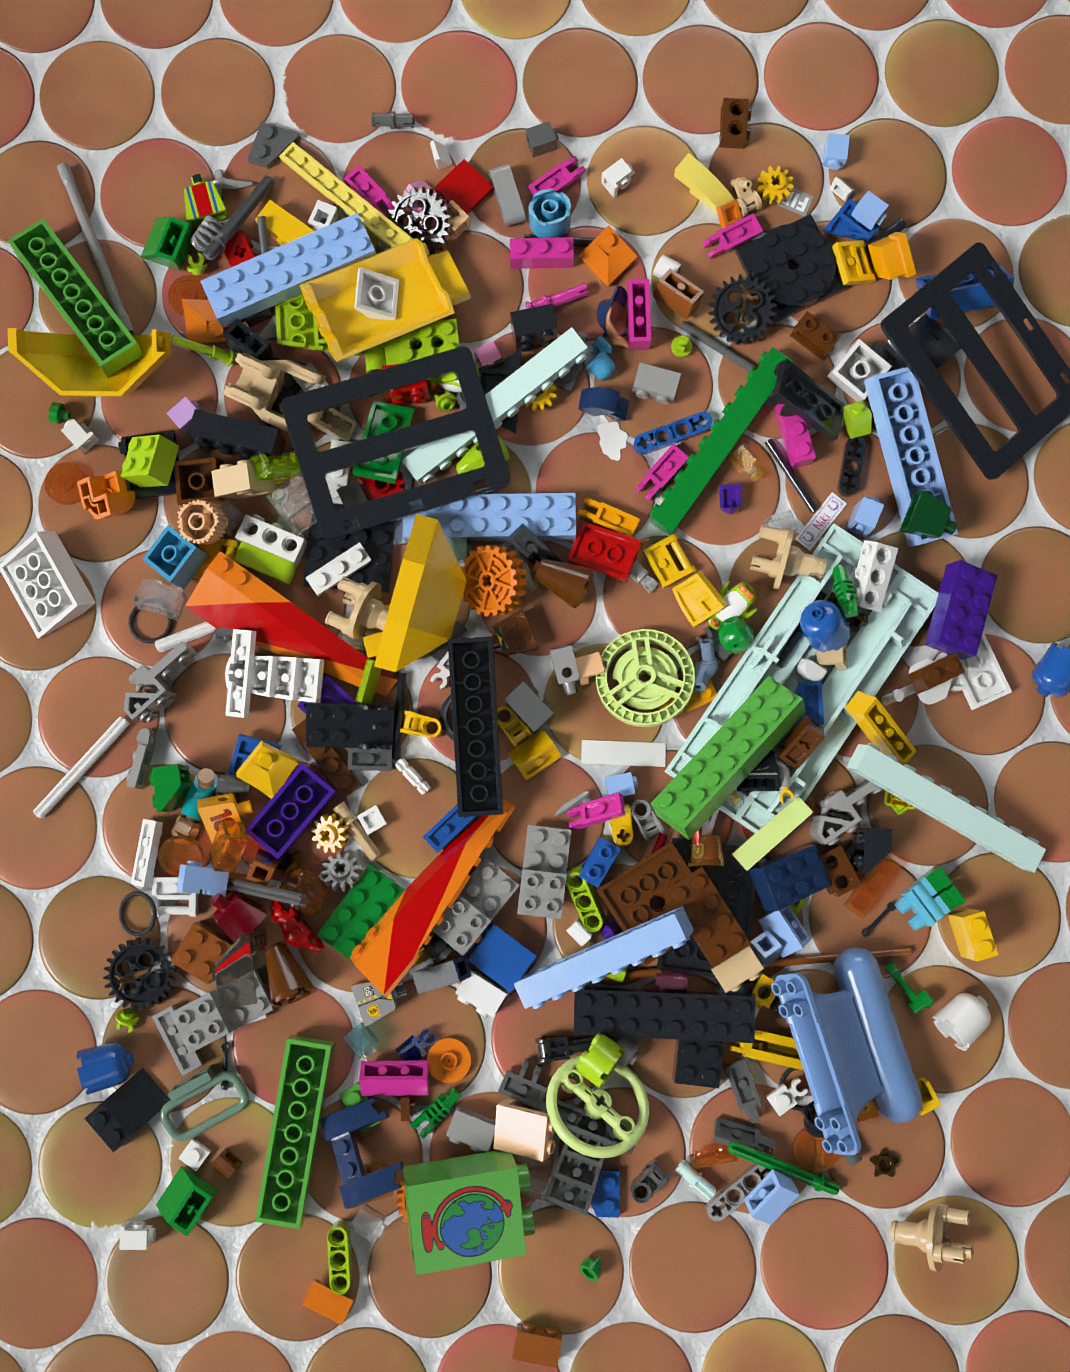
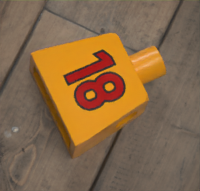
M232 793L197 800L199 814L212 844L243 829L244 820L242 816L253 813L250 800L237 804Z

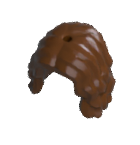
M301 868L294 869L287 876V879L281 882L279 887L280 889L303 893L307 896L304 906L291 904L293 908L301 911L306 916L312 917L317 915L323 909L328 897L327 886L317 875Z

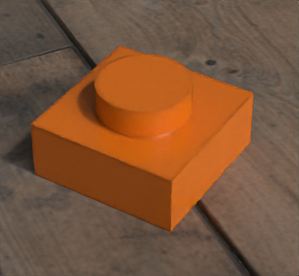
M732 200L716 207L721 228H725L742 219L737 200Z

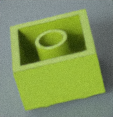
M161 435L132 437L128 445V453L122 465L120 477L139 487L168 486L179 445Z

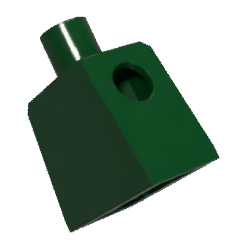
M921 490L914 492L900 531L935 539L940 538L943 532L952 535L956 531L957 523L949 520L952 511L951 507L927 491Z

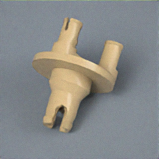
M761 524L758 538L775 541L779 545L773 560L753 555L750 570L766 573L769 577L775 578L773 585L775 589H779L783 575L794 576L800 574L817 577V579L823 578L827 560L805 554L799 547L791 546L794 530L783 527L778 529Z
M343 576L339 581L338 589L346 592L344 597L347 598H343V603L353 606L354 609L348 618L330 611L325 619V624L342 630L343 634L355 640L359 639L367 629L378 628L383 630L389 609L385 608L382 601H380L381 585L377 582H371L369 585L359 584Z
M934 1203L930 1209L928 1219L918 1223L893 1220L891 1223L890 1238L892 1242L916 1246L922 1252L927 1253L928 1265L931 1271L939 1272L944 1261L965 1264L966 1258L973 1259V1244L953 1242L949 1238L947 1227L949 1222L969 1225L970 1210L949 1208L948 1205Z

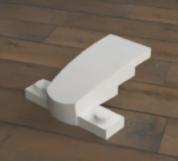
M233 629L231 657H229L225 670V681L228 688L226 716L249 718L251 693L266 697L320 703L324 660L254 656L257 631Z

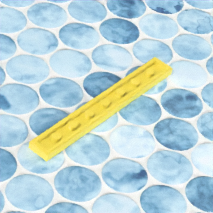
M292 142L279 156L286 165L346 214L351 216L358 213L365 229L389 249L413 240L406 232L295 142Z

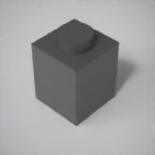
M550 121L526 129V141L532 157L556 150V141L559 140L556 128L551 127Z

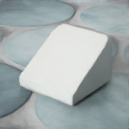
M432 140L430 143L431 151L438 170L451 166L452 161L447 147Z
M835 177L830 187V190L844 201H847L855 191L840 177Z

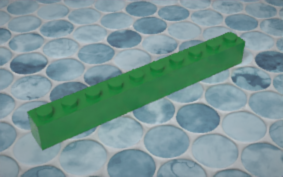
M773 347L768 353L766 351L763 352L758 360L760 363L758 368L751 369L746 377L748 380L746 385L739 386L734 394L736 397L734 402H728L722 413H724L722 419L715 420L710 428L712 433L709 437L704 436L698 445L700 450L697 454L692 453L686 461L688 467L685 471L680 470L674 478L676 483L673 488L668 487L662 495L664 500L661 505L656 504L650 512L652 516L650 523L669 536L674 533L763 407L767 397L774 391L777 375L774 374L775 366L785 359H789L792 363L793 360Z

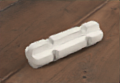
M404 758L396 762L395 767L400 772H403V775L413 786L417 787L421 794L424 795L430 790V785L423 781V778L412 766H409V763Z

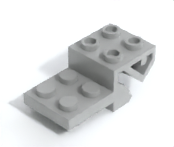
M181 641L152 668L142 664L130 675L129 682L136 685V692L125 693L124 711L132 720L149 723L158 716L157 712L162 707L166 708L173 703V698L177 694L166 681L173 680L183 666L186 667L195 660L194 656L198 653L192 646Z
M866 779L845 794L842 790L832 791L817 802V806L822 808L821 815L812 817L809 831L815 843L823 844L824 846L828 844L830 846L840 839V834L850 833L858 827L857 823L862 819L853 806L860 805L867 800L865 797L867 794H876L882 788ZM829 810H831L832 812L829 813L830 816H835V817H840V818L828 817L827 812H828Z
M528 825L517 914L562 919L571 830Z
M485 858L473 872L452 907L444 910V919L441 924L434 926L432 931L463 956L520 885L488 858Z
M254 969L171 1012L170 1015L190 1054L274 1010L275 1007L272 1006L267 990L257 970Z

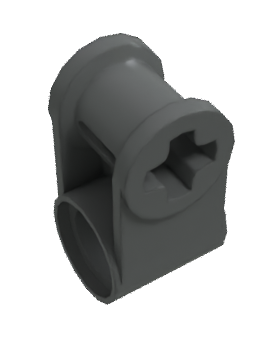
M656 1159L651 1160L630 1183L629 1190L631 1196L637 1203L642 1204L649 1201L671 1178V1175L665 1173L657 1164L658 1161ZM638 1186L646 1187V1192L643 1195L635 1194V1189Z

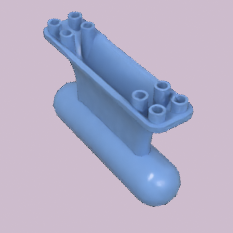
M859 947L844 950L837 956L834 962V975L840 990L839 992L831 994L814 993L811 991L808 979L799 972L781 974L776 977L775 982L771 986L773 993L780 998L779 1013L783 1018H786L790 1026L815 1103L814 1107L818 1116L815 1118V1125L823 1132L825 1138L822 1141V1147L827 1153L833 1152L840 1155H855L860 1152L861 1141L856 1129V1121L862 1109L874 1098L883 1117L898 1124L914 1120L922 1109V1095L878 962L871 952Z

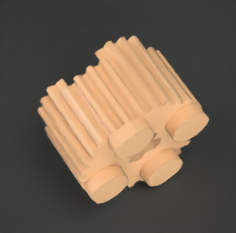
M193 500V502L183 504V508L180 507L181 511L177 512L180 520L177 523H180L178 528H181L180 535L184 536L183 539L196 544L210 545L216 543V540H220L219 537H223L222 533H225L224 529H227L228 518L224 516L225 513H222L223 510L220 509V506L204 500Z

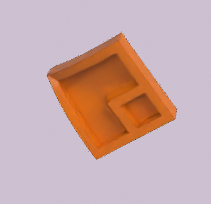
M609 225L579 255L583 262L607 287L638 257Z
M182 299L187 339L203 345L226 343L223 334L230 325L224 328L221 326L209 300Z

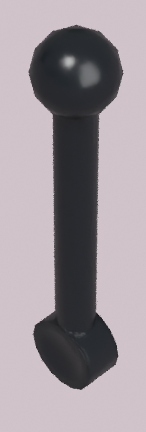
M889 902L887 908L868 928L862 930L864 937H868L870 931L890 911L896 909L895 903Z
M224 1043L221 1046L223 1051V1072L228 1071V1051L231 1048L229 1043ZM224 1080L221 1083V1089L227 1090L229 1083L227 1080Z

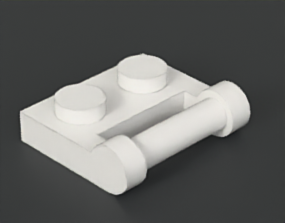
M178 877L152 878V899L157 909V917L161 915H189L190 917H197L199 912L198 893L176 891ZM161 900H189V906H161Z

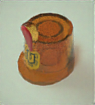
M701 827L692 837L691 859L688 862V867H724L721 836L702 835Z

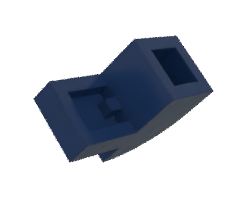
M591 387L582 389L578 410L591 416L606 415L622 422L626 421L630 401L619 396L620 392L608 388Z

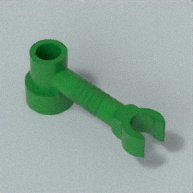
M891 961L884 966L911 1002L908 1003V1006L915 1015L926 1007L929 1009L935 1004L924 989L916 994Z

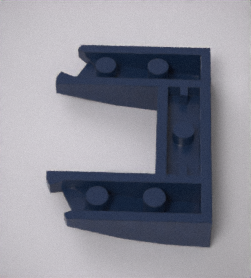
M375 1098L320 1119L326 1141H331L343 1182L339 1189L345 1209L355 1208L402 1187L400 1184H395L396 1169L403 1170V1162L393 1164L366 1175L354 1132L389 1117L387 1111H382L379 1114L372 1106L377 1101Z

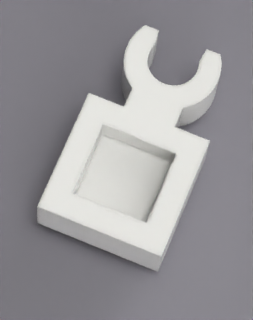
M448 652L437 665L441 670L440 673L434 674L430 680L434 683L437 678H441L443 683L440 685V689H444L447 686V679L450 677Z
M799 1078L793 1079L789 1088L782 1084L765 1096L779 1116L798 1104L794 1099L796 1096L807 1094L808 1090L806 1088L800 1091L796 1090V1085L801 1082Z

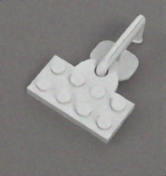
M983 632L977 656L963 660L959 659L965 673L919 693L918 697L923 703L930 705L945 699L948 691H963L971 710L1012 693V690ZM940 653L935 661L948 656V654ZM931 659L922 660L910 667L909 674L935 661ZM913 684L901 689H895L892 693L883 696L881 702L884 705L901 702L905 697L916 693Z

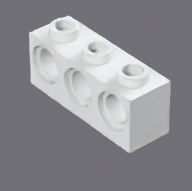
M245 514L235 537L239 542L248 543L299 565L307 547V541L303 538V534L294 530L289 533L280 524L273 522L270 525L264 522V518L253 514L252 517ZM252 526H258V531L254 535H249V529ZM277 534V540L274 543H268L269 536ZM296 542L297 548L294 551H288V545Z
M864 540L853 580L858 607L881 612L898 548Z

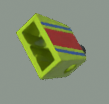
M202 174L193 175L191 177L193 186L184 189L186 218L192 228H198L206 216H211L219 222L230 219L213 181L205 182Z

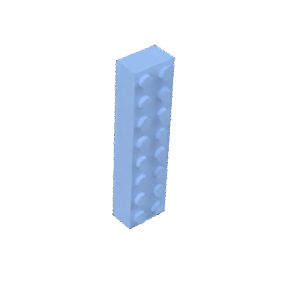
M355 213L200 282L219 323L224 328L233 324L236 319L240 321L302 294L299 285L373 256L376 252L359 214Z
M905 367L875 375L865 380L864 384L901 522L903 523L914 492L925 490L951 507L917 379L909 368ZM951 511L949 520L955 522L953 511ZM957 528L952 535L958 534ZM943 532L940 538L930 539L905 533L908 547L952 536Z
M575 493L481 494L418 513L437 519L446 538H467L468 542L509 541L507 538L522 523L541 541H575L576 539ZM421 499L409 502L410 509L423 506ZM416 514L403 518V538L406 543H408Z
M683 906L530 972L514 983V986L524 1008L533 1006V1009H536L546 1004V1001L550 999L555 1001L562 998L571 989L573 992L584 988L591 981L593 984L605 979L604 976L610 974V972H612V975L624 971L625 967L629 966L630 963H632V966L643 963L651 954L655 958L664 954L665 950L669 949L670 946H673L674 949L683 946L690 939L689 936L694 932V929Z

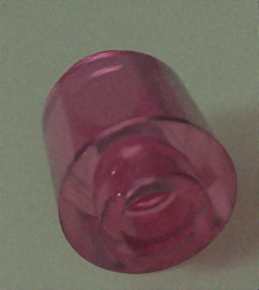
M661 969L660 973H656L655 987H659V991H687L688 974H683L682 971Z

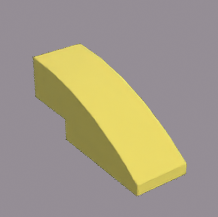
M688 153L676 167L674 177L689 187V193L717 213L716 207L735 200L723 184L691 154Z

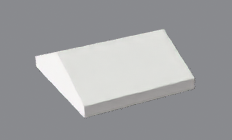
M360 267L357 276L355 309L370 319L395 320L399 279Z

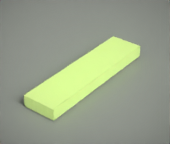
M796 796L792 804L789 802L736 849L732 855L748 871L813 813L812 810L799 796Z

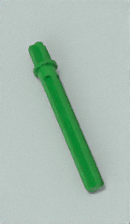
M736 1141L729 1143L728 1152L770 1170L778 1171L792 1179L814 1187L815 1191L819 1192L822 1190L832 1195L839 1193L840 1184L825 1178V1175L822 1173L810 1172Z

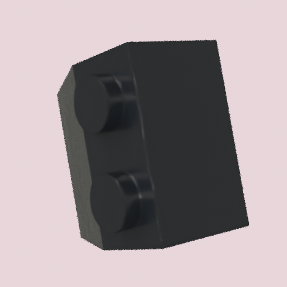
M141 1068L84 1119L114 1153L161 1111L163 1105L170 1101V1099L144 1068Z

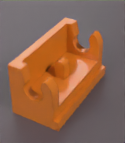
M313 1280L302 1306L343 1325L354 1300L342 1294H336L330 1288Z

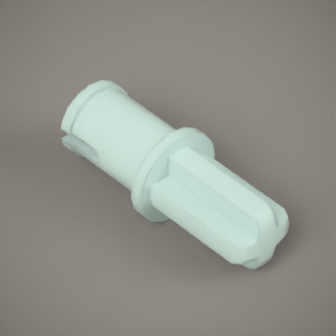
M684 1159L679 1163L675 1171L690 1183L689 1186L695 1187L707 1199L713 1198L716 1194V1188L702 1177V1173H698Z

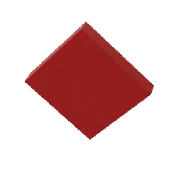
M463 159L435 186V191L440 193L448 203L453 200L468 215L493 191V186Z

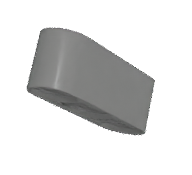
M506 164L489 169L490 180L505 226L526 221L525 212L510 165Z

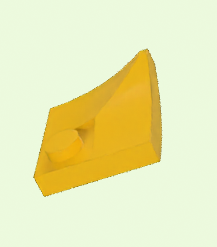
M701 570L672 588L681 610L693 627L727 605Z
M261 741L236 774L238 778L251 784L272 799L298 765V760Z

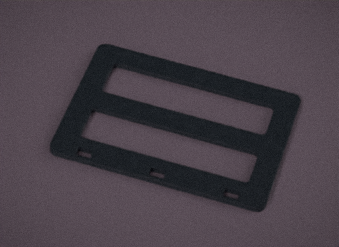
M977 242L969 247L881 321L883 333L988 480L999 478L1070 414V382L1065 383L1060 375L1063 372L1070 381V369L991 253L981 242ZM988 264H990L996 275H991L986 267ZM971 273L975 274L1056 392V398L1037 415L1032 412L951 295V290ZM930 307L934 308L1017 427V432L996 451L992 449L909 330V325ZM1026 318L1033 327V329L1029 330L1026 324L1024 323V320Z
M465 346L289 396L281 402V409L321 536L327 540L508 486L510 483L509 470L470 349ZM450 373L457 375L466 404L464 410L322 452L316 449L307 420L310 414ZM470 431L475 433L484 461L483 467L341 510L335 508L326 481L328 473ZM485 480L487 487L474 490L473 483ZM421 499L423 506L410 509L409 502ZM352 519L357 520V526L345 529L344 522Z

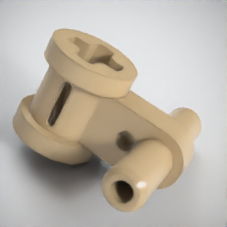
M744 177L731 180L730 185L736 190L738 196L736 200L738 201L742 218L747 216L748 212L762 208L759 194L755 190H751V180H747Z

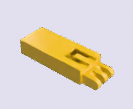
M755 1030V1039L768 1042L766 1052L752 1049H762V1043H739V1047L730 1046V1051L742 1053L745 1058L804 1071L794 1038Z

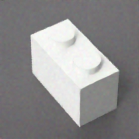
M470 968L472 977L461 982L455 994L459 995L457 999L466 1005H469V1003L477 1007L476 1011L484 1017L488 1015L493 1017L507 995V991Z

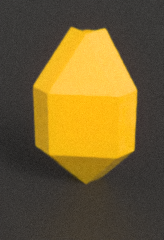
M7 328L8 351L54 391L65 397H128L171 355V332H161L157 329H152V334L133 336L143 355L115 374L107 377L76 335Z
M416 514L384 625L375 667L397 672L444 644L448 639H451L467 580L437 519Z

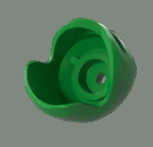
M739 617L725 619L718 628L719 641L723 648L730 653L739 654L745 652L754 641L752 626L750 625L749 627L746 621Z

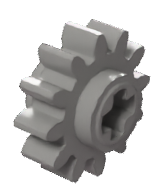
M337 852L336 859L328 856L329 864H322L324 871L321 872L322 878H325L326 886L332 884L333 891L338 886H341V890L345 892L346 885L353 888V880H360L357 873L361 872L360 866L357 865L356 858L350 860L349 853H346L343 858Z

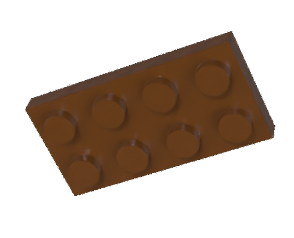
M700 867L664 890L675 909L683 906L694 929L692 936L712 968L751 945L703 867Z

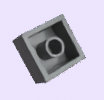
M523 681L504 701L535 735L553 718L554 713L552 711L554 708L546 699L541 701L538 697V690L531 683L527 685Z

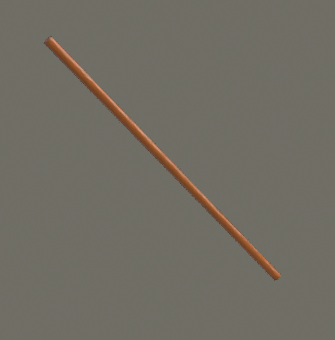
M910 947L868 950L875 959L911 956ZM840 953L781 957L765 968L835 962ZM657 968L627 970L624 979L684 974L657 970ZM605 977V979L601 981H611L613 979Z

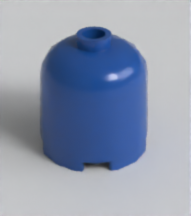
M817 600L806 606L801 613L800 625L802 631L815 650L823 653L831 650L837 651L850 638L849 622L834 603L827 600Z
M1056 642L1049 646L1032 671L1033 682L1038 686L1036 691L1045 697H1048V695L1063 697L1070 692V649L1065 646L1059 649Z
M118 1042L77 1051L76 1055L77 1059H81L82 1067L77 1068L82 1088H88L86 1090L87 1095L124 1083L130 1076L131 1066H134L132 1053H128L126 1048Z

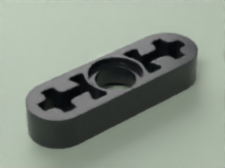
M861 436L849 438L844 446L837 486L839 494L844 497L853 496L859 488L866 442ZM856 441L857 446L860 447L855 451V456H848L853 453V446L850 444ZM854 461L857 464V470L849 471L846 468V463ZM848 477H852L850 479V486L853 488L846 491V487L843 485L847 483Z

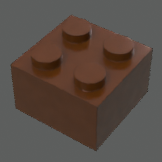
M213 457L175 462L177 504L183 506V504H188V502H193V500H204L216 505L226 504L227 498L215 497L211 472L220 469V465H224V461Z

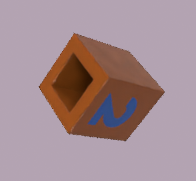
M258 849L246 879L267 886L278 859L271 853Z

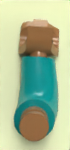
M204 768L195 776L181 812L185 817L178 815L172 828L171 834L175 837V841L181 844H193L200 832L201 825L195 822V820L200 822L202 819L198 811L197 800L212 797L218 786V777L211 769Z

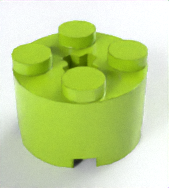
M598 1033L591 1042L592 1045L589 1048V1052L586 1050L583 1052L575 1068L578 1069V1073L600 1088L618 1065L617 1061L624 1056L626 1050L606 1035Z

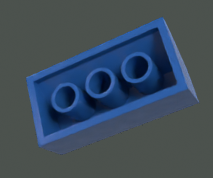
M996 261L1014 287V277ZM988 264L986 267L991 275H996L990 264ZM973 273L951 290V295L963 312L982 310L984 307L993 305L996 306ZM937 274L916 278L918 290ZM932 307L925 312L930 319H940Z

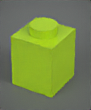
M865 401L844 406L843 426L851 439L871 434L872 413Z

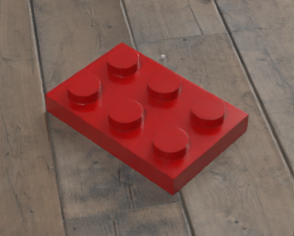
M582 522L567 561L571 564L588 567L595 572L627 582L643 542L593 524Z

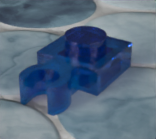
M426 1028L417 1039L412 1035L395 1050L404 1061H419L427 1054L424 1048L434 1044L437 1039L433 1035L426 1039L431 1034L429 1029Z

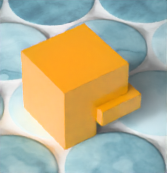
M895 232L868 245L876 277L892 280L898 276L909 278L916 275L906 233Z

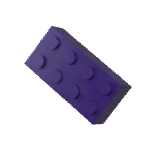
M962 560L947 564L925 645L948 655L956 652L961 660L976 657L998 575Z
M301 763L247 827L245 832L275 858L283 859L338 794V790L307 764Z

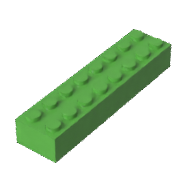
M44 218L7 240L14 253L107 377L115 374L143 355L136 340Z
M768 676L651 802L655 814L690 840L806 712L803 698Z
M291 1035L287 1038L255 1222L300 1229L304 1223L321 1127L320 1119H322L335 1046L333 1041Z

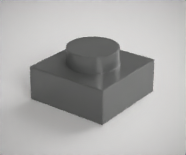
M225 627L214 630L217 639H223V642L232 641L233 636L230 635L233 634V630Z

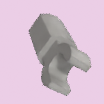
M635 561L630 577L637 584L641 583L644 589L651 593L656 589L658 583L648 576L649 572L640 563Z

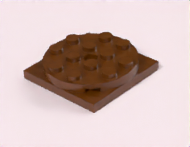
M669 842L598 888L597 891L624 932L674 910L675 907L664 890L692 872L673 843ZM657 896L665 900V905L661 909H656L652 905V900ZM670 946V948L665 951L668 952L673 948V946ZM651 954L643 963L646 966L660 956L653 958Z

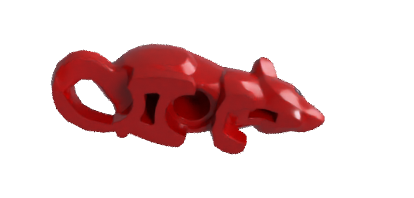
M272 900L271 921L277 922L282 928L286 942L294 947H306L316 953L323 951L325 948L324 944L306 920L302 921L297 918L300 914L298 910L291 907L288 912L282 902ZM311 938L314 939L317 945L313 944Z

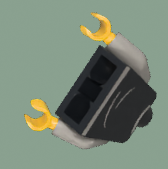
M770 751L737 787V791H780V788H782L780 794L781 803L784 805L783 797L786 795L791 797V804L794 800L793 793L789 791L791 786L789 769L781 759L775 757L774 751ZM734 790L730 796L734 795V804L737 805L739 796Z

